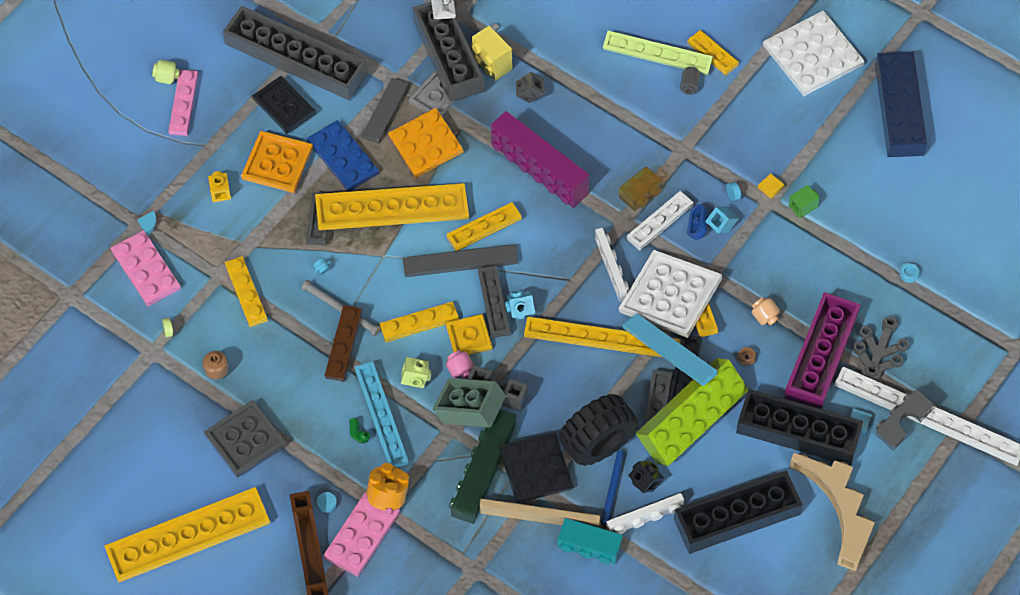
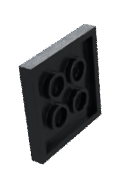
M556 433L499 446L516 503L570 491L574 488Z

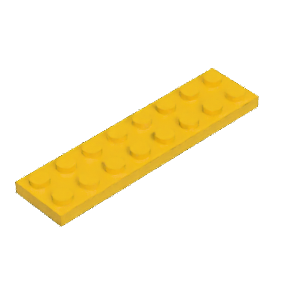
M465 183L315 194L318 230L469 219Z
M254 487L104 545L117 581L120 583L270 524V520L258 491Z

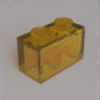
M646 166L619 187V198L633 211H636L639 207H644L650 198L656 197L661 192L662 179Z

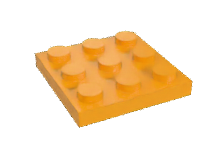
M437 108L388 133V137L415 178L464 153L463 148Z
M260 131L242 172V180L295 193L313 150V144Z

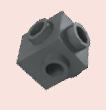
M533 72L516 81V96L528 103L545 94L544 78Z

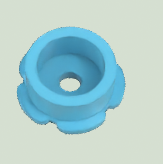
M325 257L318 260L313 265L315 273H326L330 269L329 265L331 262L327 261Z

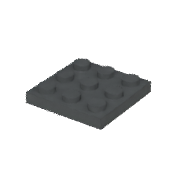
M254 400L204 431V435L237 478L287 446L285 440Z

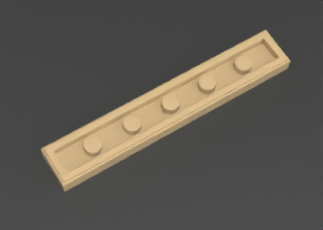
M489 499L480 500V514L562 525L564 519L567 518L597 528L600 527L599 515Z

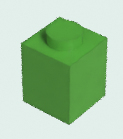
M806 185L790 195L788 206L799 218H802L818 208L819 195L809 185Z

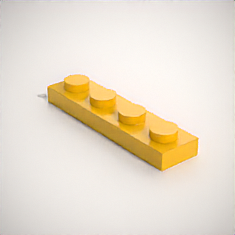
M513 202L447 233L446 236L456 252L522 220V216Z
M243 256L224 262L249 327L267 322V316Z
M452 301L379 324L385 343L446 325V322L458 320L459 317Z

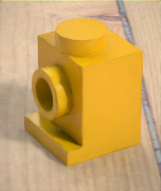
M216 171L211 176H208L212 201L230 200L231 195L227 173Z

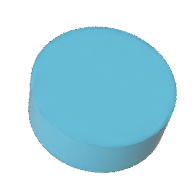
M736 182L728 183L726 191L731 201L739 200L741 198L739 185Z
M912 263L904 264L900 269V278L907 283L915 282L919 276V268Z
M324 492L317 497V507L321 512L330 513L335 510L337 501L332 493Z

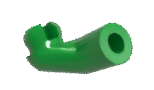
M350 419L351 438L361 444L367 443L370 438L369 432L365 433V431L359 429V419Z

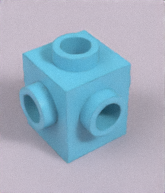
M516 290L507 295L508 301H505V308L507 313L510 312L512 318L524 319L527 315L535 314L530 291Z

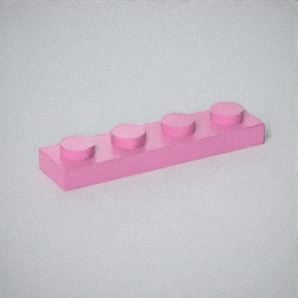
M179 71L168 130L169 135L188 136L198 81V71Z

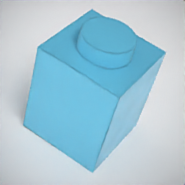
M724 206L716 207L705 222L718 234L729 233L739 218L729 208Z

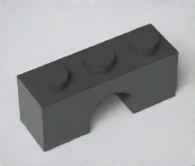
M475 365L467 378L468 380L496 381L506 395L502 405L521 412L527 400L528 385L511 378L508 383L499 382L493 378L491 371Z
M917 389L914 392H908L903 398V404L900 407L896 405L889 413L891 416L886 421L883 419L876 426V436L893 451L907 438V433L900 427V421L904 417L912 416L921 423L934 409V404Z

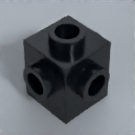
M651 461L637 462L633 465V470L628 475L633 485L642 493L653 492L665 479L659 472L657 465Z

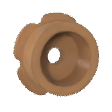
M749 347L742 348L737 354V359L744 366L752 365L756 361V353Z

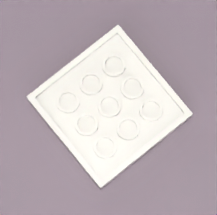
M824 11L763 41L765 49L803 97L864 65L863 58Z
M653 250L621 303L619 313L630 317L637 313L654 326L688 338L721 282L722 274Z

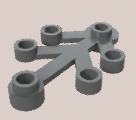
M894 317L884 318L882 322L883 332L878 345H876L871 336L872 329L869 326H863L860 329V337L865 340L873 355L872 361H870L865 353L866 345L863 342H856L853 351L859 356L864 365L862 375L875 381L880 378L881 372L891 368H899L903 362L902 356L898 354L893 355L891 361L879 364L882 358L908 350L909 342L906 339H899L897 344L885 348L890 334L897 330L898 322ZM897 359V360H899L900 362H899V363H895L893 360Z

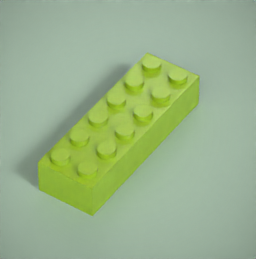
M716 358L709 364L717 370V375L704 386L693 379L635 433L656 464L669 466L748 391V387L729 359Z

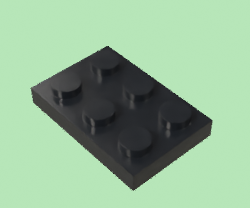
M279 76L252 95L253 100L286 134L316 114L315 109L282 76Z

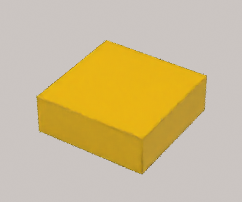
M770 173L758 184V189L772 199L784 188L785 184Z

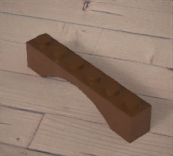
M304 491L289 494L307 595H328L310 492Z

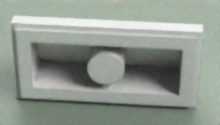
M431 0L434 19L456 17L454 0Z

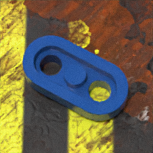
M702 204L694 206L689 216L687 234L694 240H699L706 234L707 223L705 221L708 218L709 210Z

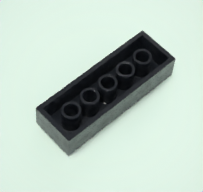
M748 389L738 419L736 433L829 460L842 461L851 466L863 421Z
M786 470L675 509L674 521L688 553L691 554L801 515L803 504Z

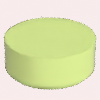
M169 317L163 318L162 326L165 338L172 337L173 328Z

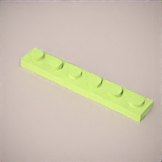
M607 31L603 50L680 69L695 67L700 74L704 75L709 74L713 56L612 31Z

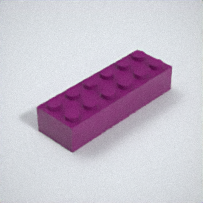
M505 111L491 124L492 147L496 151L503 153L510 162L516 163L523 172L529 173L537 183L543 184L550 193L560 197L564 204H569L572 208H575L589 194V174L510 113Z
M826 292L823 293L786 386L784 399L818 409L823 408L858 318L861 304Z

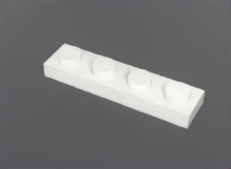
M679 191L627 235V240L641 251L692 208L694 202Z
M603 228L596 229L595 241L619 302L623 301L627 292H629L627 281H623L622 268L616 264L615 260H617L615 250H611L609 246L611 245L609 235L604 233Z
M680 493L607 521L606 530L623 534L627 529L639 528L648 521H657L664 515L674 514L675 509L683 507V496Z

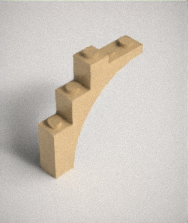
M794 453L791 458L790 468L816 483L827 495L837 513L842 534L841 551L837 564L857 571L875 522L865 516H857L864 495L856 489L846 488L853 467L845 462L835 460L831 467L823 461H815L804 454Z

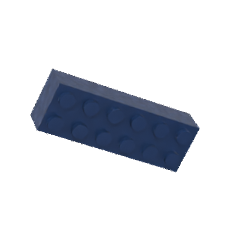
M914 52L877 53L875 70L887 157L924 156L927 138Z

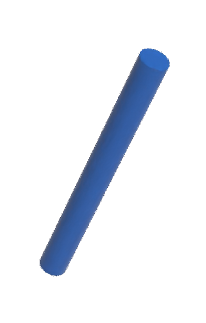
M617 451L601 520L603 525H607V521L611 517L625 455L623 451Z

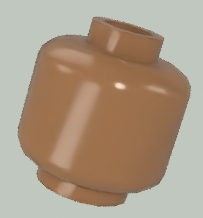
M211 351L203 358L204 372L209 378L217 380L226 376L229 364L224 353Z

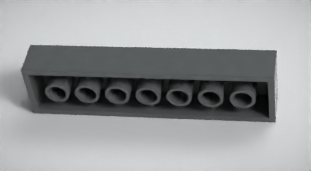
M244 6L239 8L223 30L226 45L347 100L351 99L368 74L366 61Z

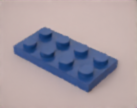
M338 120L307 138V142L313 144L314 151L348 192L379 174L378 168Z

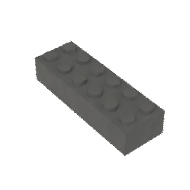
M432 2L412 7L413 21L449 102L484 92V78L456 17L434 19Z

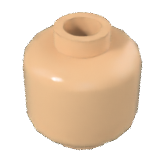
M762 297L752 305L751 313L760 325L768 323L771 326L779 320L777 315L780 313V308L771 298L765 299V297Z

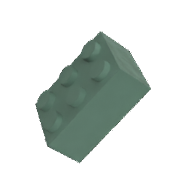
M448 378L432 410L443 424L491 428L506 395L496 381Z

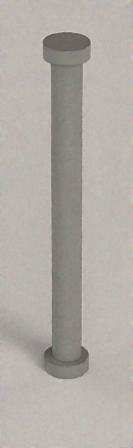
M306 280L303 283L302 290L305 292L309 291L339 312H342L343 304L313 286L311 281ZM361 317L359 325L376 337L381 327L375 326Z

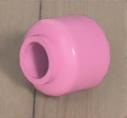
M458 350L449 355L446 367L452 377L455 379L460 377L461 379L468 378L474 366L468 353Z

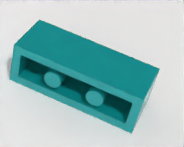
M565 518L557 539V547L564 552L578 553L584 558L592 557L598 559L604 564H615L622 546L623 535Z

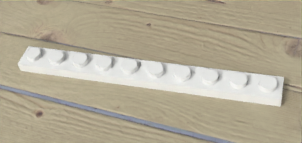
M845 367L841 369L834 385L889 410H892L896 405L900 407L904 402L903 398L906 396L905 393ZM934 407L932 412L921 422V424L1016 466L1020 461L1019 443L937 407ZM907 416V418L920 423L916 418Z

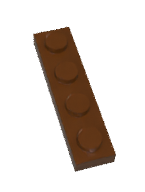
M343 305L324 375L326 379L345 381L363 313L362 308Z

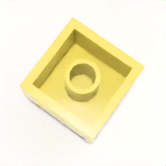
M490 26L472 36L474 59L477 65L484 69L487 76H491L496 81L512 70V48Z

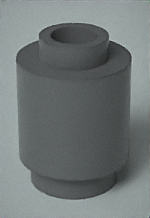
M687 67L682 72L680 90L687 95H692L698 91L700 74L697 68Z

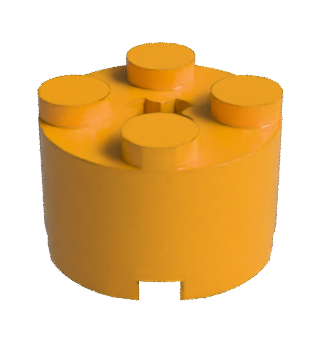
M383 463L381 466L373 469L369 475L366 491L368 502L380 510H386V508H392V510L399 509L406 500L409 475L390 463Z

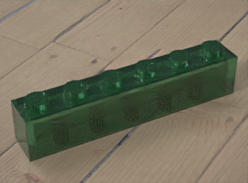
M500 409L491 428L486 427L485 430L480 431L478 437L480 442L477 447L474 446L471 453L472 460L466 464L464 469V479L459 480L456 491H458L457 495L452 497L450 501L451 517L472 524L475 523L480 511V500L485 499L502 459L499 446L509 443L517 424V414Z

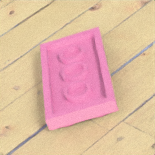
M144 230L111 247L113 255L147 307L181 289L180 284Z
M366 492L323 555L325 560L359 577L400 514V509L392 510V508H386V510H380L373 507L367 500Z

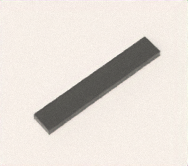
M516 245L403 258L405 277L518 264Z

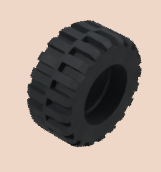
M616 394L603 395L599 399H594L589 404L581 407L582 409L578 412L576 411L566 421V425L562 427L560 432V441L577 464L583 466L593 465L595 462H600L606 457L608 458L615 451L617 452L621 446L628 442L629 438H632L637 430L638 419L621 396Z

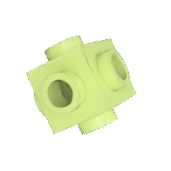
M406 357L401 372V384L424 388L426 381H430L431 378L429 361Z

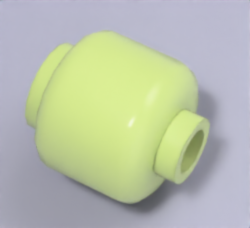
M160 59L157 63H154L152 77H155L156 82L172 84L174 79L178 80L179 69L176 68L175 62Z

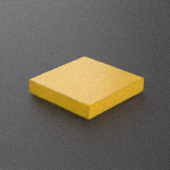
M483 314L446 322V329L453 353L460 350L461 352H467L468 355L492 350Z

